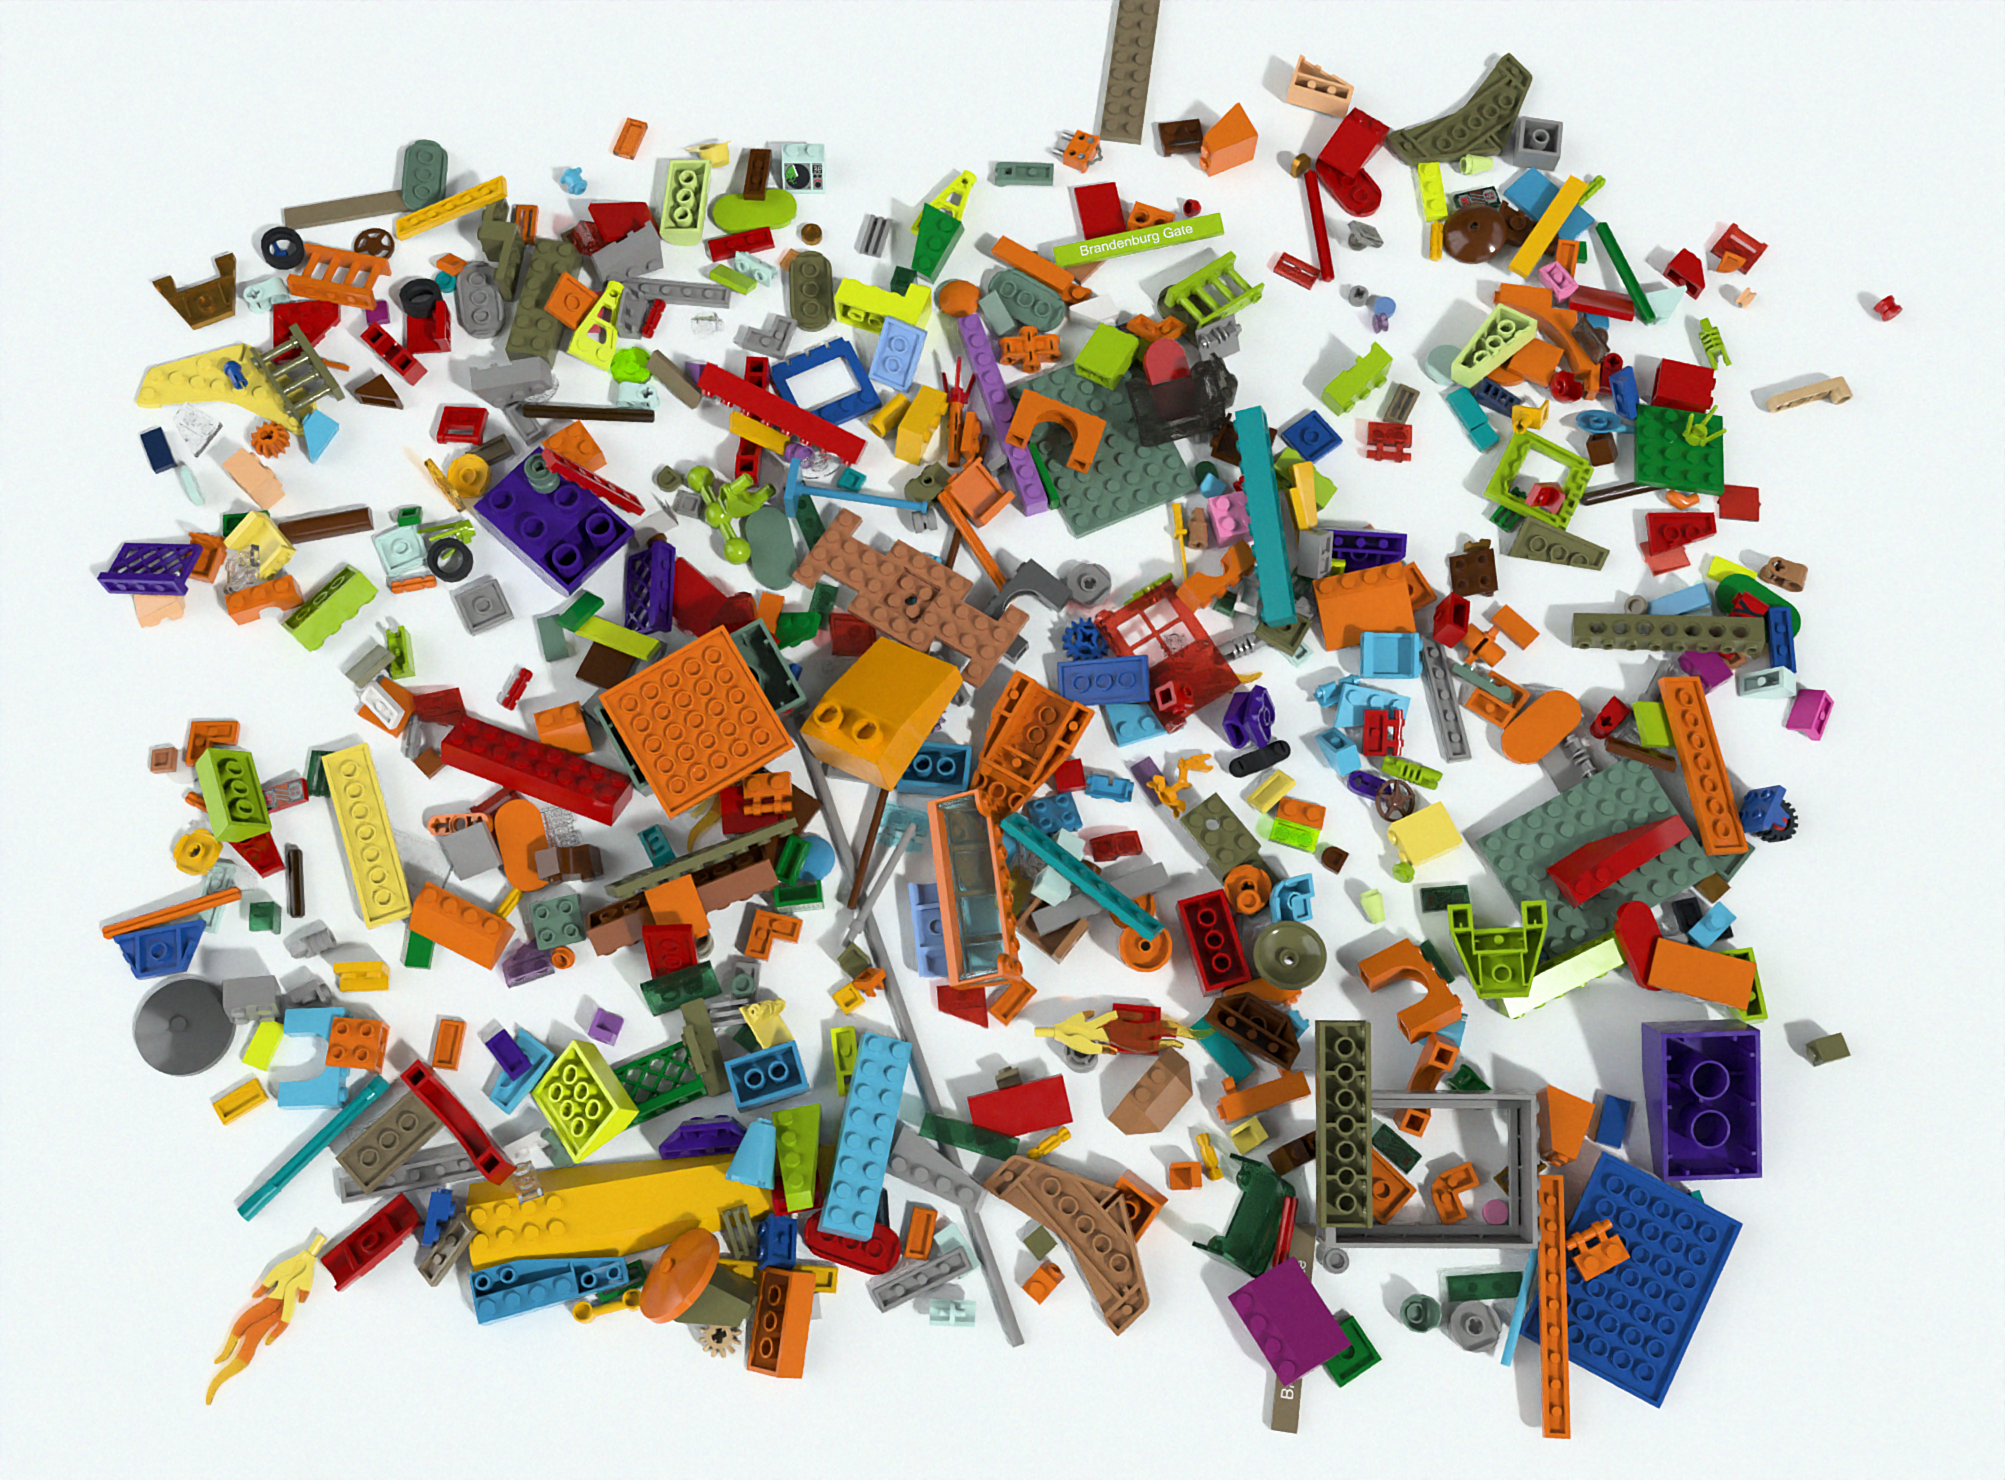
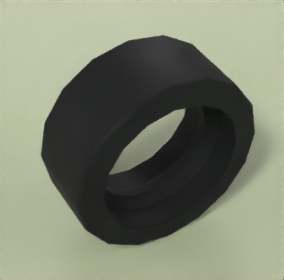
M275 227L263 235L261 250L265 261L271 267L279 270H289L302 262L304 258V245L300 235L295 230L288 227ZM288 240L295 244L296 250L291 255L279 257L270 252V246L276 241Z
M427 278L409 281L400 289L399 293L404 312L414 318L433 316V310H436V301H443L439 285L434 280ZM419 295H432L426 301L411 302L413 298Z
M448 537L438 540L431 546L427 555V563L431 572L439 579L450 583L466 578L471 572L474 563L473 555L469 548L455 538ZM447 548H457L463 555L461 566L451 573L442 571L438 566L440 554Z

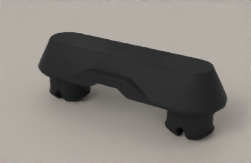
M1284 740L1272 742L1261 749L1259 748L1233 759L1229 764V772L1237 778L1257 773L1288 758L1291 748Z

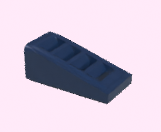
M1486 377L1483 378L1474 397L1478 404L1511 419L1512 407L1520 405L1522 401ZM1493 394L1497 396L1495 400L1491 398ZM1501 398L1505 399L1503 405L1499 403ZM1508 402L1513 403L1510 409L1507 408Z

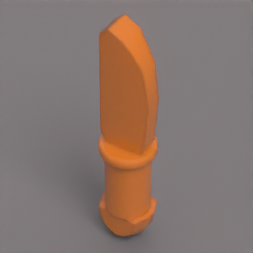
M321 358L326 367L349 372L350 366Z

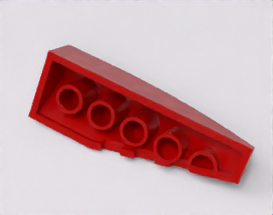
M1679 814L1587 843L1547 868L1546 871L1572 908L1575 909L1690 836L1692 832Z

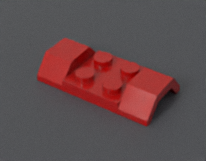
M402 1192L320 1259L322 1264L332 1274L336 1282L334 1288L338 1292L345 1291L360 1277H363L389 1254L394 1252L403 1244V1241L425 1225L417 1209Z

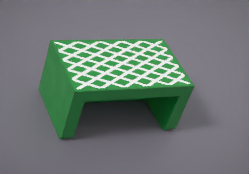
M821 879L816 880L815 885L779 888L776 885L773 889L777 914L825 909Z

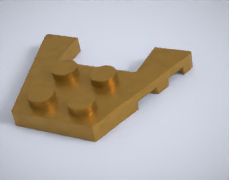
M233 252L214 259L220 273L219 278L178 292L171 275L152 281L159 293L193 330L235 316L237 259Z

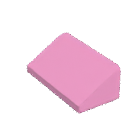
M1558 260L1538 269L1539 281L1545 288L1553 289L1552 297L1559 305L1579 287Z

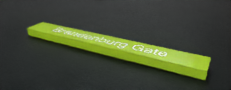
M1219 212L1053 247L1056 265L1064 269L1222 236L1225 232L1221 213Z

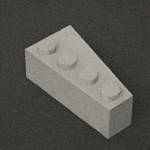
M905 1125L903 1126L887 1163L885 1173L972 1212L979 1213L989 1190L918 1135L913 1129Z

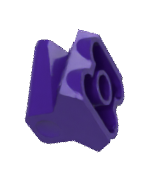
M1255 685L1250 692L1234 693L1222 722V726L1233 748L1245 747L1249 739L1260 749L1270 743L1271 726L1275 722V706L1267 688Z

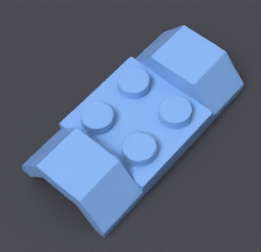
M908 883L919 977L931 979L947 977L948 968L937 883L923 885ZM960 920V931H959V933H960L962 957H963L964 970H967L966 960H965V952H964V944H963V936H962V928H961V920Z

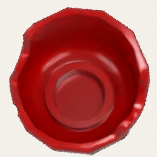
M1561 370L1552 376L1549 390L1557 402L1566 404L1580 400L1583 394V385L1581 382L1574 380V373Z

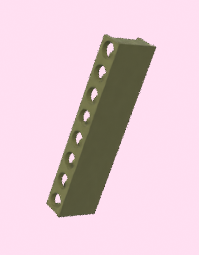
M1315 1020L1316 1226L1320 1228H1373L1371 1023L1366 1022V1020Z

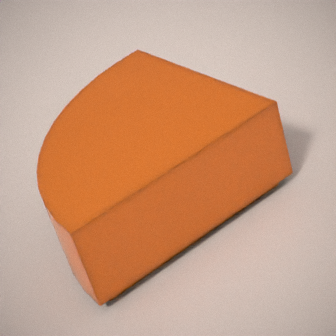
M1726 251L1716 272L1724 274L1734 272L1744 265L1746 259Z

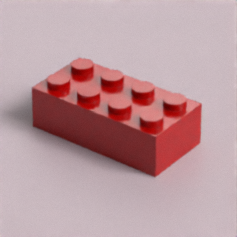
M1223 888L1177 901L1175 910L1203 998L1250 982L1252 980L1250 970Z

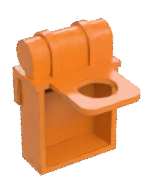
M189 532L190 544H200L203 547V551L188 578L213 584L219 568L224 564L228 554L225 551L227 546L223 543L226 538L219 535H209L206 532ZM192 552L187 553L184 559L190 556Z

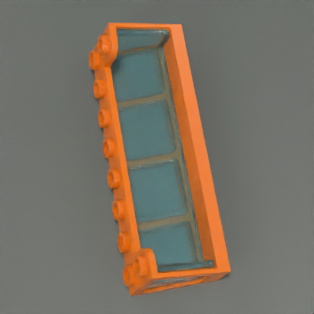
M980 789L928 801L927 809L950 987L966 990L1022 982L1023 966L1018 956L1020 943L1015 934L1017 921L1012 912L1014 900L1011 891H1009L1010 873L1006 868L1005 862L1007 850L1002 840L1004 829L1000 827L999 814L1001 813V806L999 801Z

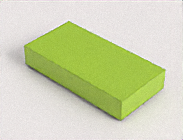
M719 264L709 274L710 279L743 295H747L757 286L756 280L723 264Z

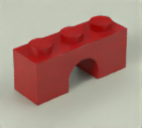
M376 321L360 335L380 357L412 386L428 372L413 355L403 348Z

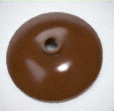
M1478 203L1462 206L1455 210L1444 223L1442 232L1443 245L1447 253L1459 262L1466 264L1486 262L1495 257L1503 248L1507 238L1506 222L1503 216L1491 206ZM1472 225L1478 226L1476 229L1470 228Z

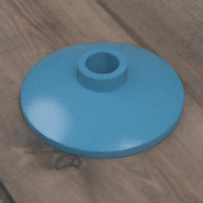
M1589 410L1580 413L1576 417V424L1579 428L1592 434L1608 433L1620 427L1621 419L1616 414L1608 411Z

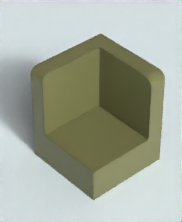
M854 942L836 959L838 966L853 980L872 964L870 957Z

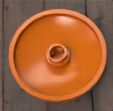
M694 1228L683 1233L663 1251L648 1273L641 1291L640 1310L646 1318L656 1324L670 1322L684 1313L697 1300L709 1283L718 1262L720 1245L714 1234L705 1228Z

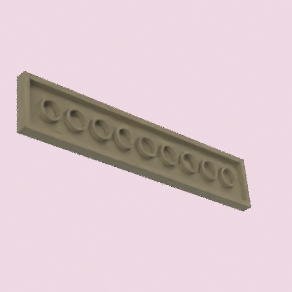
M1119 0L1100 140L1141 145L1160 0Z

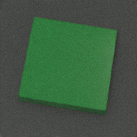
M1353 1315L1339 1324L1352 1345L1324 1363L1339 1388H1342L1382 1360Z

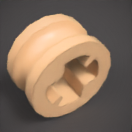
M1750 287L1746 288L1735 302L1737 304L1741 303L1743 309L1757 295L1756 292L1752 293L1750 291Z

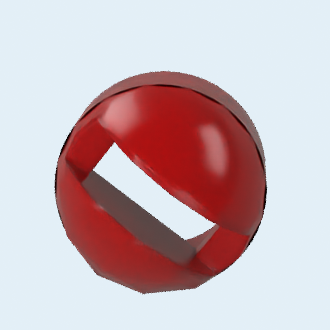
M1187 199L1185 201L1183 211L1186 216L1194 217L1201 213L1202 207L1199 201L1195 199Z

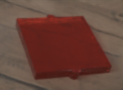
M1724 484V493L1717 500V504H1719V519L1759 522V507L1761 506L1759 502V488Z
M1648 541L1639 544L1645 557L1644 562L1648 564L1653 577L1691 565L1685 553V547H1679L1650 557Z

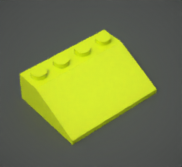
M573 1040L531 1092L534 1100L574 1163H580L624 1131L640 1112L595 1044L579 1040Z

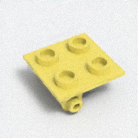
M775 998L773 1001L769 999L739 1008L744 1016V1020L750 1026L756 1036V1040L763 1049L794 1040L779 1015L786 1007V1002L782 998Z

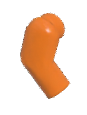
M1669 490L1665 494V499L1668 503L1679 510L1700 502L1697 493L1684 496L1675 490Z

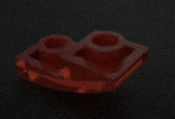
M1137 830L1107 834L1088 841L1094 862L1116 861L1119 856H1135L1143 852Z

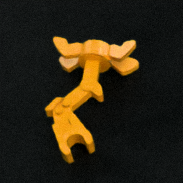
M1211 754L1193 755L1186 760L1181 757L1177 764L1179 769L1178 781L1171 787L1165 785V778L1160 775H1154L1153 781L1146 783L1149 788H1154L1160 801L1173 810L1172 814L1175 819L1179 817L1180 812L1183 813L1186 810L1185 801L1177 799L1176 793L1180 789L1186 790L1192 787V784L1187 782L1188 770L1204 773L1210 772L1213 766H1207L1204 760H1209L1212 757Z

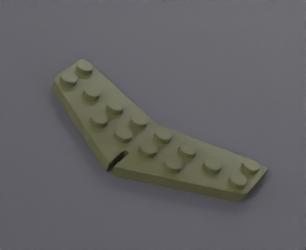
M1508 52L1501 57L1493 71L1463 108L1454 114L1408 130L1403 128L1394 131L1386 137L1385 143L1409 166H1418V163L1459 161L1462 157H1466L1467 154L1484 157L1500 155L1505 149L1531 85L1532 74Z

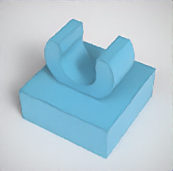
M1291 1009L1286 1015L1291 1018L1298 1040L1310 1026L1308 1024L1309 1019L1303 1020L1298 1015L1300 1011H1293Z

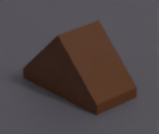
M383 374L355 389L354 394L360 404L400 410L404 408L399 396Z

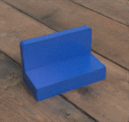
M1628 365L1609 376V382L1616 414L1632 420L1637 417L1636 405L1640 401L1633 367Z

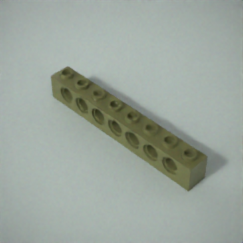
M1573 613L1571 642L1572 648L1584 650L1598 648L1604 650L1626 649L1628 651L1650 650L1653 652L1666 650L1674 652L1697 651L1699 653L1721 652L1729 654L1734 652L1756 654L1761 653L1763 650L1765 627L1764 618Z

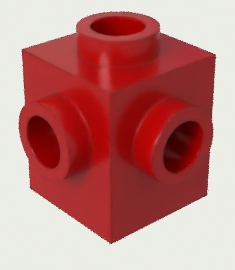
M1171 680L1155 689L1160 711L1180 715L1185 713L1187 708L1194 706L1193 692L1189 683Z

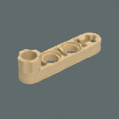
M1839 376L1777 394L1766 401V405L1770 413H1777L1827 397H1831L1834 404L1840 405L1850 400L1853 394L1845 378Z

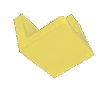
M1256 1116L1233 1129L1228 1134L1241 1155H1244L1269 1138Z

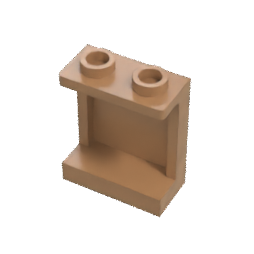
M1033 895L1029 901L1031 904L1026 911L1021 910L1015 917L1017 921L1015 931L1060 965L1088 930L1089 922L1082 917L1078 922L1039 936L1031 918V913L1048 907L1051 904Z

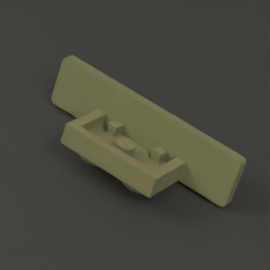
M698 998L682 1004L680 1008L686 1026L682 1027L684 1033L681 1034V1039L685 1048H689L691 1057L688 1059L692 1071H696L697 1074L703 1076L709 1097H715L731 1091L724 1059L704 998Z

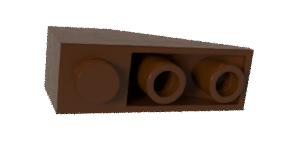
M1316 1130L1279 1147L1267 1155L1278 1178L1316 1159Z

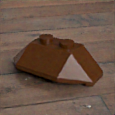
M1249 992L1216 998L1203 1019L1226 1039L1262 1061L1286 1071L1290 1070L1301 1051L1291 1018Z

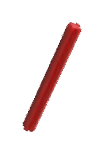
M1308 170V172L1304 173L1321 276L1322 280L1328 283L1335 278L1317 174L1316 171Z

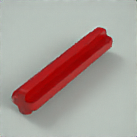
M1287 1195L1284 1198L1272 1262L1273 1268L1286 1261L1289 1257L1299 1199L1295 1196Z

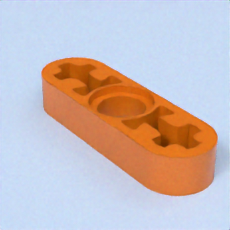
M485 813L434 815L428 821V831L434 836H447L459 831L457 829V822L463 818L466 822L465 828L474 825L473 822L485 820L491 833L495 827L494 818ZM446 823L449 824V828L442 827L437 829V824Z

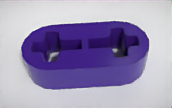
M1355 771L1348 778L1347 787L1352 793L1375 801L1376 789L1386 780L1362 771ZM1357 778H1360L1362 783L1359 787H1356L1354 782ZM1391 785L1384 789L1383 792L1385 793L1383 794L1388 795L1391 792Z

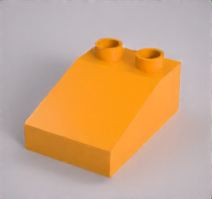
M881 636L823 695L799 731L817 760L892 792L964 681L957 666Z

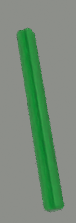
M1599 222L1595 229L1638 313L1645 324L1653 323L1656 315L1608 223Z

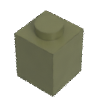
M1842 1032L1815 1039L1805 1044L1807 1047V1057L1813 1062L1814 1067L1851 1056Z

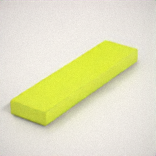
M592 616L575 632L579 636L645 661H649L661 647L660 641L595 616Z

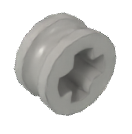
M1361 285L1352 287L1348 296L1349 303L1354 307L1364 306L1369 296L1367 288ZM1355 294L1362 295V299H1359V297L1355 298Z

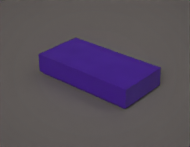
M505 1028L485 1043L513 1081L534 1066Z

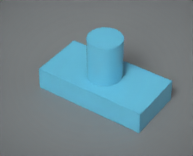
M1718 901L1685 935L1697 947L1706 950L1737 917Z

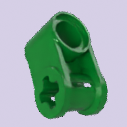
M1461 1064L1459 1066L1460 1070L1452 1078H1448L1445 1081L1451 1090H1492L1466 1064Z

